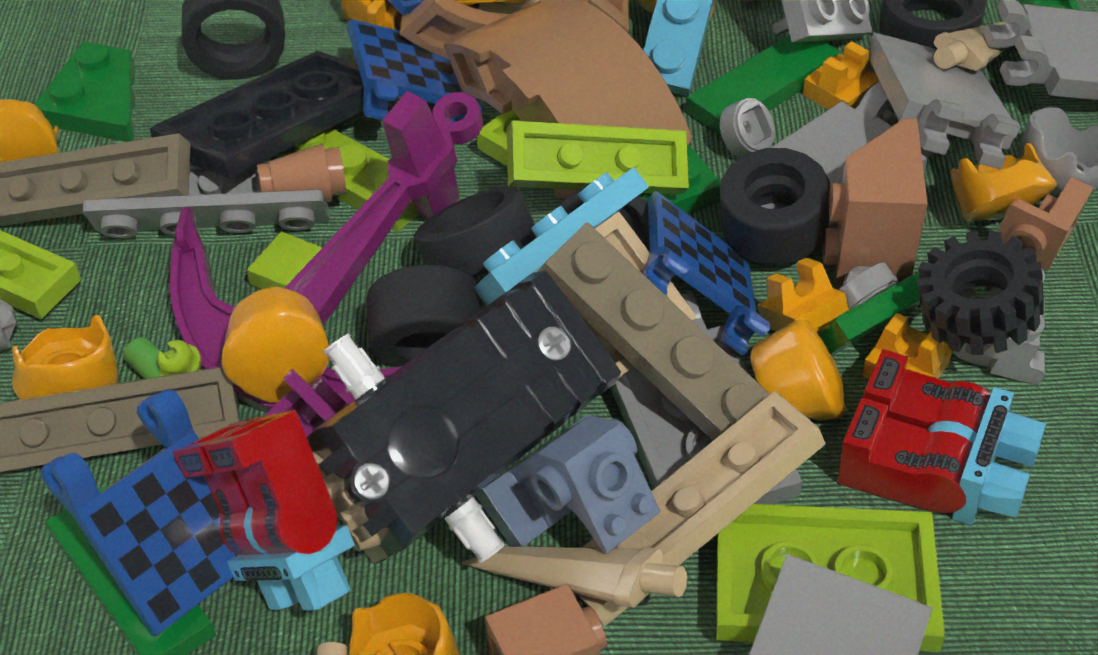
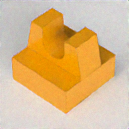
M851 41L845 46L844 55L839 53L835 57H829L824 61L823 66L805 78L803 96L827 110L841 101L853 109L857 108L868 90L879 82L876 73L869 70V50Z
M806 257L796 262L799 281L795 285L791 278L778 273L766 278L768 299L758 303L757 306L760 316L770 323V329L777 332L797 319L803 318L810 322L818 333L836 317L849 311L845 292L832 287L822 263Z
M896 313L883 330L873 350L865 359L862 376L870 379L882 349L908 356L906 369L938 379L950 362L952 350L949 349L948 344L944 341L939 344L934 340L931 331L929 334H925L908 326V318Z

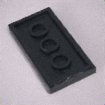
M317 50L153 125V127L149 128L151 138L179 133L190 142L191 163L226 178H231L364 111V86L356 63Z

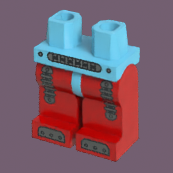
M882 349L864 391V398H861L843 441L838 484L933 512H954L952 520L973 526L979 508L1017 518L1030 473L994 462L997 456L1033 467L1046 423L1010 412L1014 392L993 387L992 393L975 383L966 381L950 383L906 369L908 356Z
M296 410L231 423L172 452L184 478L204 475L221 513L218 527L221 540L228 550L237 555L227 561L235 581L257 580L270 610H282L300 602L303 610H317L351 590L337 555L355 546L347 525L337 526L335 506Z

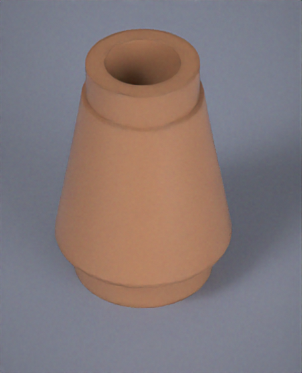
M322 143L268 161V163L257 165L261 192L321 190L327 202H332V196L346 194L344 169L339 147L325 149Z

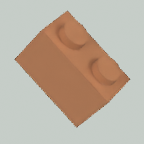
M904 118L846 157L842 183H831L829 220L836 221L835 228H825L822 244L823 265H833L834 288L837 290L843 287L844 276L857 266L872 267L885 262L899 282L913 275L928 205L917 118Z

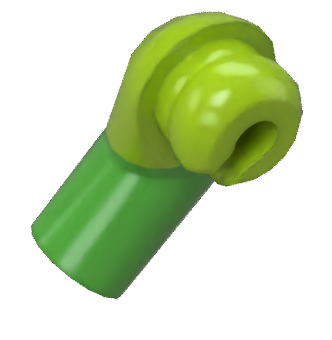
M139 337L131 341L123 353L125 362L144 379L200 370L202 365L201 355L197 348L182 340L167 342L172 349L163 353L150 340L145 337Z

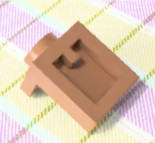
M1071 177L1058 198L1047 194L1039 208L1023 200L1014 199L1009 205L998 229V232L1002 234V243L1005 244L1012 236L1022 240V249L1031 247L1036 252L1037 262L1041 261L1042 269L1048 272L1075 227L1094 187Z

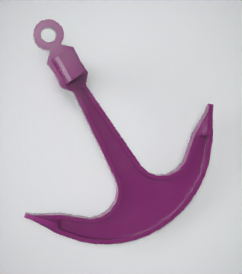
M406 91L382 120L392 156L388 160L389 178L284 288L296 291L306 297L319 314L323 326L411 200L420 216L429 219L447 206L456 203L460 198L453 167L458 161L454 144H464L472 141L483 128V117L479 105L470 94L455 92L445 95L436 102L431 113L426 100ZM457 115H465V117L460 121H450L453 117ZM190 207L181 208L171 252L170 296L172 309L184 341L195 346L199 351L202 360L201 366L204 369L222 366V352L229 318L235 306H230L216 298L209 256L195 225L193 212ZM402 366L380 369L379 371L386 378ZM327 367L321 378L346 402L338 411L340 412L354 402L355 399L350 392L346 391L347 387L337 373ZM235 384L237 399L254 409L268 413L277 404L255 398L245 393Z

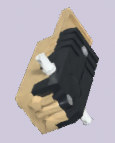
M618 211L595 229L643 273L650 257V252ZM539 268L528 275L509 291H506L484 309H481L467 319L458 328L449 332L386 378L379 371V366L376 367L364 350L356 346L349 333L323 351L335 365L332 368L346 385V391L352 394L355 401L307 436V440L335 506L336 515L347 525L355 544L353 548L357 551L364 550L373 563L403 551L443 519L449 525V530L455 532L466 549L473 551L479 563L492 557L504 547L505 543L493 531L495 527L481 508L483 506L478 504L473 496L538 445L541 439L552 434L567 419L580 412L594 398L608 390L616 383L618 378L634 367L631 362L575 310L547 270L539 271ZM670 281L667 287L668 293L665 296L691 320L695 319L697 316Z

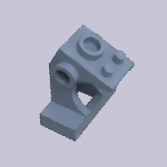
M588 414L494 479L476 494V497L511 547H524L568 513L574 511L603 553L607 554L661 513L634 456L637 452V445L631 432L617 419L611 418L607 420L594 415L588 416Z

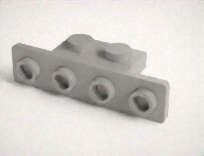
M269 158L259 164L268 163V161H272V158ZM190 162L188 196L83 201V214L95 230L113 238H129L135 236L137 231L161 230L166 234L176 235L175 230L181 208L185 207L191 208L197 228L220 227L222 230L232 233L250 232L258 225H279L288 230H306L312 228L315 223L329 222V207L323 191L261 192L257 165L231 178H226Z

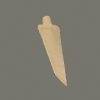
M999 22V23H994V24H995V25H1002V24H1005L1006 22ZM986 25L951 33L944 32L937 35L934 40V45L938 48L934 53V61L941 69H948L958 65L978 71L986 67L988 62L1010 47H989L982 33Z
M504 546L484 562L479 563L477 557L461 562V564L552 588L568 583L573 593L614 602L617 606L635 608L649 593L680 597L685 592L687 585V574L684 567L662 564L663 554L661 549L642 547L641 549L614 548L607 554H604L601 548Z

